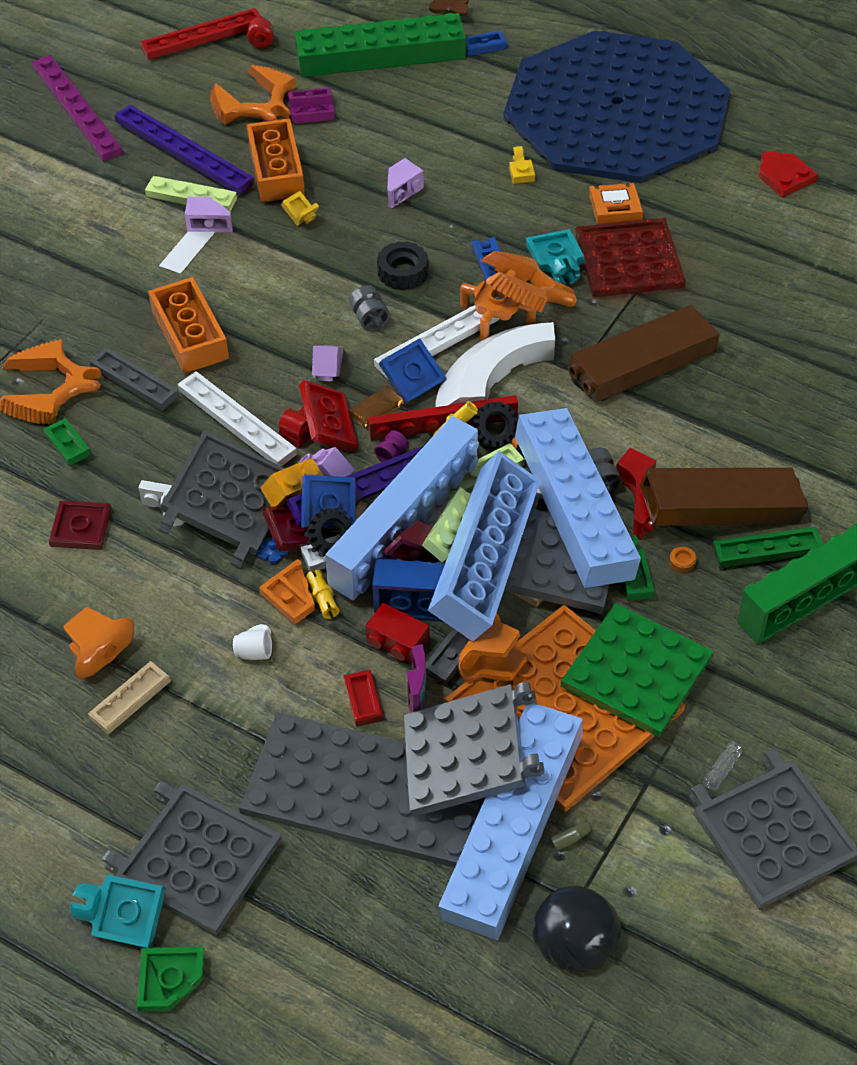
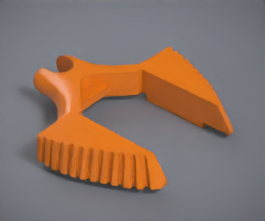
M251 65L247 73L272 94L269 102L240 103L217 83L214 84L210 92V102L215 116L222 123L224 122V125L241 117H254L265 121L277 120L276 116H282L285 119L290 117L291 112L283 103V98L288 91L296 88L294 76L292 77L284 72L282 73L265 66Z
M493 251L481 260V262L494 266V270L497 271L496 274L487 278L486 283L526 307L542 312L547 302L557 303L566 307H573L576 304L577 298L574 290L555 281L541 271L535 259L508 252ZM509 270H514L516 273V278L509 276L506 273Z
M62 339L50 341L49 343L46 342L44 345L40 344V346L36 345L31 347V349L27 348L25 351L22 350L21 353L18 352L16 355L14 354L12 357H9L3 365V370L20 369V372L56 371L58 368L59 371L66 375L65 383L52 391V394L3 395L0 399V411H3L8 416H13L20 420L23 419V421L27 420V422L54 424L62 404L78 394L99 390L100 383L91 379L100 378L101 371L97 367L77 365L67 358L64 353Z

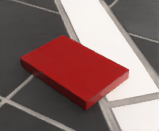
M303 380L299 388L311 440L354 453L358 449V444L345 393Z

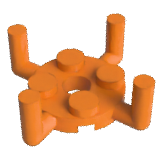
M509 270L506 273L507 275L516 278V273L514 270ZM485 281L481 282L478 286L464 283L460 287V306L468 308L470 306V295H473L477 313L483 314L480 319L481 341L489 337V327L492 318H499L504 321L509 320L519 309L527 311L526 325L536 323V310L516 302V300L497 291V289H494ZM497 296L503 297L502 299H495Z

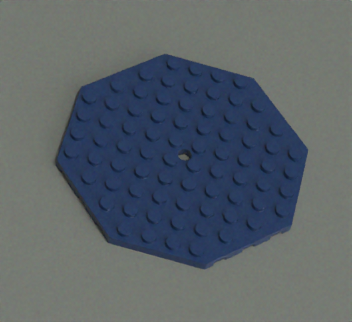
M595 30L522 59L504 109L503 119L508 124L511 123L515 127V131L524 140H528L532 144V149L541 158L545 157L549 161V166L553 170L643 183L648 181L649 176L656 173L662 175L673 170L677 164H687L699 159L700 154L717 151L730 89L678 42Z

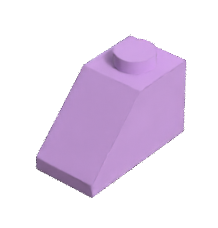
M188 196L185 210L187 232H233L230 211L211 197Z
M313 346L312 375L318 376L320 381H333V377L339 376L343 346Z

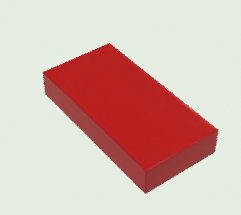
M371 670L344 675V682L355 725L361 726L383 721V713Z

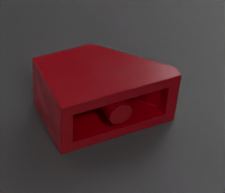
M417 521L401 533L384 550L385 555L403 561L435 563L438 559L422 546L434 526Z

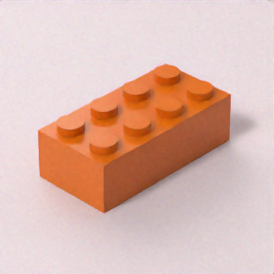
M290 118L247 124L249 148L260 201L267 202L287 199L299 191L305 196L303 172Z
M193 277L148 291L152 313L183 374L229 359L227 339Z

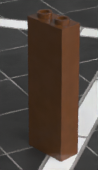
M691 304L572 353L568 367L569 374L573 379L578 378L582 382L581 386L584 392L590 395L595 402H598L716 352L720 334Z
M792 467L647 468L640 484L653 526L799 524L808 509L807 499L803 496L800 481L796 478Z

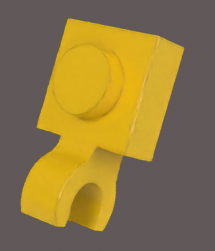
M522 146L513 147V162H509L513 184L534 182L535 172L532 161L524 160Z

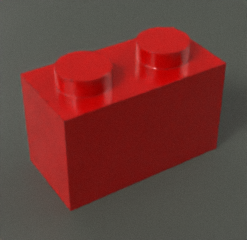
M385 603L381 604L365 625L366 641L371 646L377 649L381 648L391 653L396 659L405 660L411 664L412 646L423 644L424 649L430 642V625Z

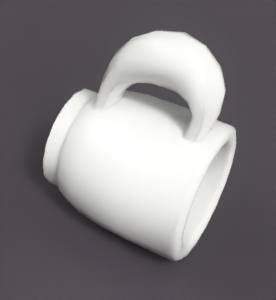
M260 624L246 632L235 635L233 639L235 656L244 660L269 659L272 653L270 627Z

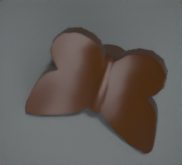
M434 0L429 4V11L437 14L443 13V15L459 13V16L463 17L468 14L469 0Z

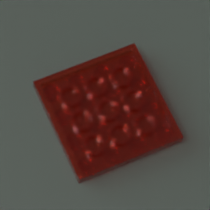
M666 217L578 226L575 228L578 245L584 254V268L592 297L685 288L686 280Z

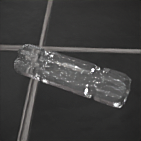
M735 741L728 743L725 751L721 753L712 766V770L704 778V785L707 788H710L712 791L719 788L722 783L721 781L726 778L734 766L735 760H738L742 754L743 747L740 744H737Z

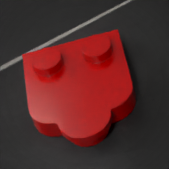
M767 151L761 156L762 164L759 167V178L782 198L817 182L818 174L794 154H780L776 151Z

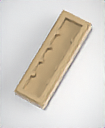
M150 661L88 713L89 719L109 735L170 683V676Z

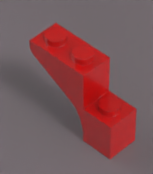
M630 447L617 462L616 468L622 478V484L634 496L633 535L642 540L647 532L651 533L654 530L655 526L652 525L640 484L647 468H656V460Z

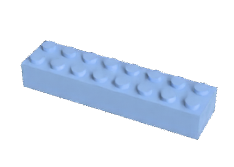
M568 409L519 415L515 438L532 475L540 480L538 488L584 588L635 580L641 558Z
M454 416L449 418L325 554L329 586L353 601L360 593L363 594L367 591L370 582L374 578L376 559H391V556L385 555L384 550L401 533L417 521L426 523L431 518L434 509L446 501L450 491L453 488L459 487L465 474L468 471L474 470L478 463V429Z
M500 451L480 469L428 609L433 615L471 641L477 639L493 625L540 483L539 479Z
M535 703L525 706L519 720L522 757L524 760L526 756L538 753L539 762L544 763L545 774L538 777L525 778L526 786L485 798L438 906L442 921L497 941L502 933L583 736L582 718Z

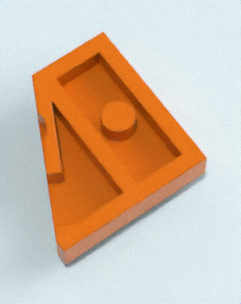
M299 559L259 587L260 594L294 625L315 610V603L309 591V585Z

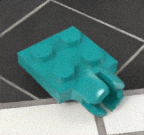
M570 229L526 238V246L532 258L537 261L541 271L551 273L555 281L565 286L564 279H567L569 285L574 284L579 279V265L584 264V254Z
M106 874L105 881L100 886L82 883L76 887L73 896L87 899L86 905L71 902V915L75 919L88 921L92 924L91 936L152 948L166 887Z

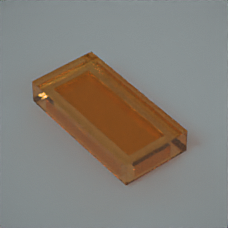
M387 385L350 408L349 413L353 419L366 429L369 427L368 417L390 414L403 405V398Z

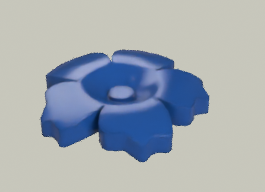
M264 538L259 547L260 550L257 551L258 558L263 561L269 559L270 564H276L281 561V557H287L289 551L279 552L273 538L271 541Z

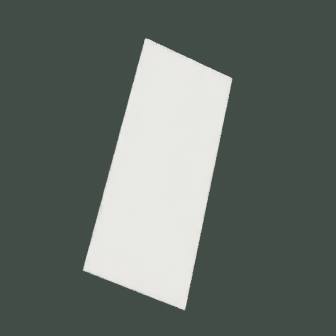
M187 232L159 266L181 274L215 232Z

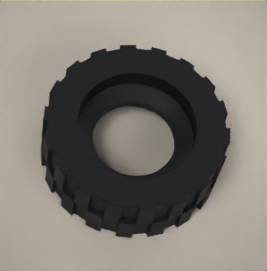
M398 241L383 247L377 257L380 281L385 286L395 290H410L420 286L428 277L427 252L418 244L408 241ZM399 261H408L413 263L414 267L408 270H397L392 268L391 265Z

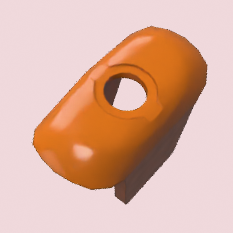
M86 607L64 625V631L73 641L70 643L69 648L77 658L75 663L76 677L78 679H86L93 676L113 661L131 643L135 633V624L132 619L120 618L112 620Z
M496 613L493 625L474 641L469 639L459 655V673L466 682L474 681L477 678L512 681L527 660L524 653L512 648L520 637L519 630L501 623L498 613Z

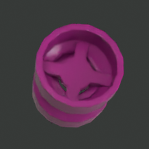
M393 430L386 435L384 442H380L375 447L374 452L376 457L381 462L404 454L409 448V442L403 434Z

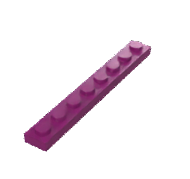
M49 55L32 61L34 71L101 160L104 162L122 155V147L53 57Z

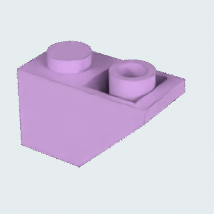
M406 158L389 168L387 190L388 207L391 209L424 188L423 170Z
M336 447L328 450L321 449L313 455L307 454L298 462L313 458L323 476L346 477L355 470Z

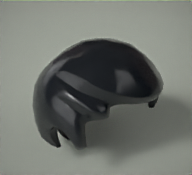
M566 886L555 890L544 900L534 917L535 927L532 931L534 942L537 944L541 955L547 960H552L560 969L571 968L577 972H584L589 968L593 970L599 969L603 966L607 956L614 954L616 942L621 939L620 920L614 907L605 897L586 887Z

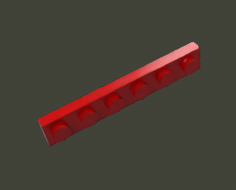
M256 8L140 41L141 49L148 60L159 58L163 55L176 53L180 50L247 31L248 25L252 20L262 17Z
M516 395L472 402L479 409L489 402L499 401L502 404L510 405L509 408L514 409L515 415L518 417V400ZM465 403L368 417L370 440H385L386 435L393 430L400 432L404 436L435 432L446 422V418L450 414L456 413ZM492 415L487 419L486 424L504 420L500 416ZM473 417L467 422L470 426L473 424Z

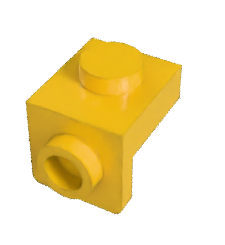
M301 191L285 199L281 204L297 226L304 222L308 224L314 220L319 208L317 203L311 205Z

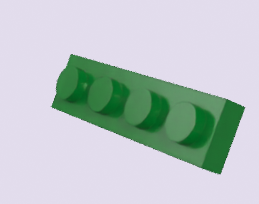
M817 527L716 540L713 541L712 548L719 568L801 557L806 555L813 547H820L823 543Z

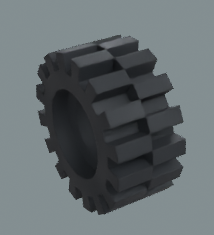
M497 401L489 402L478 409L477 414L473 416V424L471 426L478 429V442L480 444L483 443L488 448H498L512 441L516 434L518 417L515 415V410L509 408L510 405ZM492 415L500 416L504 420L505 427L500 434H491L486 428V421Z
M326 508L311 517L310 522L306 525L308 531L305 532V537H308L309 540L306 543L308 546L312 545L311 551L313 553L318 552V556L324 557L335 544L329 543L323 538L322 528L325 524L332 523L338 527L340 531L339 539L352 526L351 522L353 519L352 517H346L347 512H339V508Z

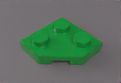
M204 947L142 948L137 997L138 1012L171 1011L202 983L205 960Z

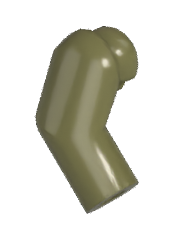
M584 816L575 817L571 822L573 827L551 837L558 851L579 841L590 833V823L587 822Z

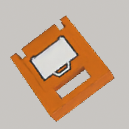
M629 183V187H626V184L600 185L598 189H595L594 186H589V196L597 225L642 222L643 210L634 183ZM629 209L627 211L608 212V210Z

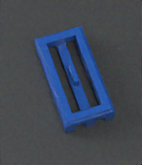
M501 30L466 37L467 56L507 49V41Z

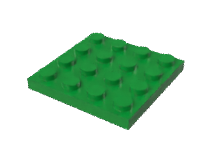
M615 603L561 679L560 687L660 738L713 658L714 651Z

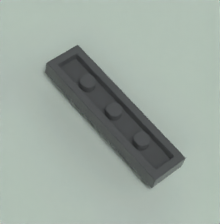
M107 347L90 360V366L99 368L102 375L162 411L179 397L178 389Z

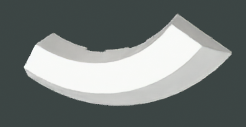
M553 322L535 323L504 330L471 347L457 359L445 375L447 379L441 383L438 390L436 407L466 403L467 401L486 400L494 383H498L503 377L508 375L515 366L520 364L525 366L535 362L554 360L555 334Z

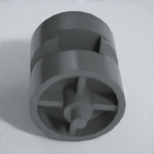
M370 285L361 286L350 295L349 304L363 329L374 331L380 329L388 322L390 313L375 287Z
M602 447L588 450L609 494H612L621 486L622 478L618 469L613 465L614 462L609 451Z

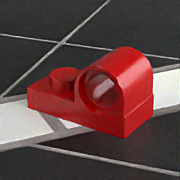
M304 406L298 412L291 408L285 410L279 420V435L299 449L311 437Z

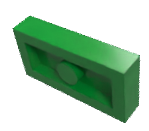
M66 418L43 429L46 438L68 466L91 455L90 448Z

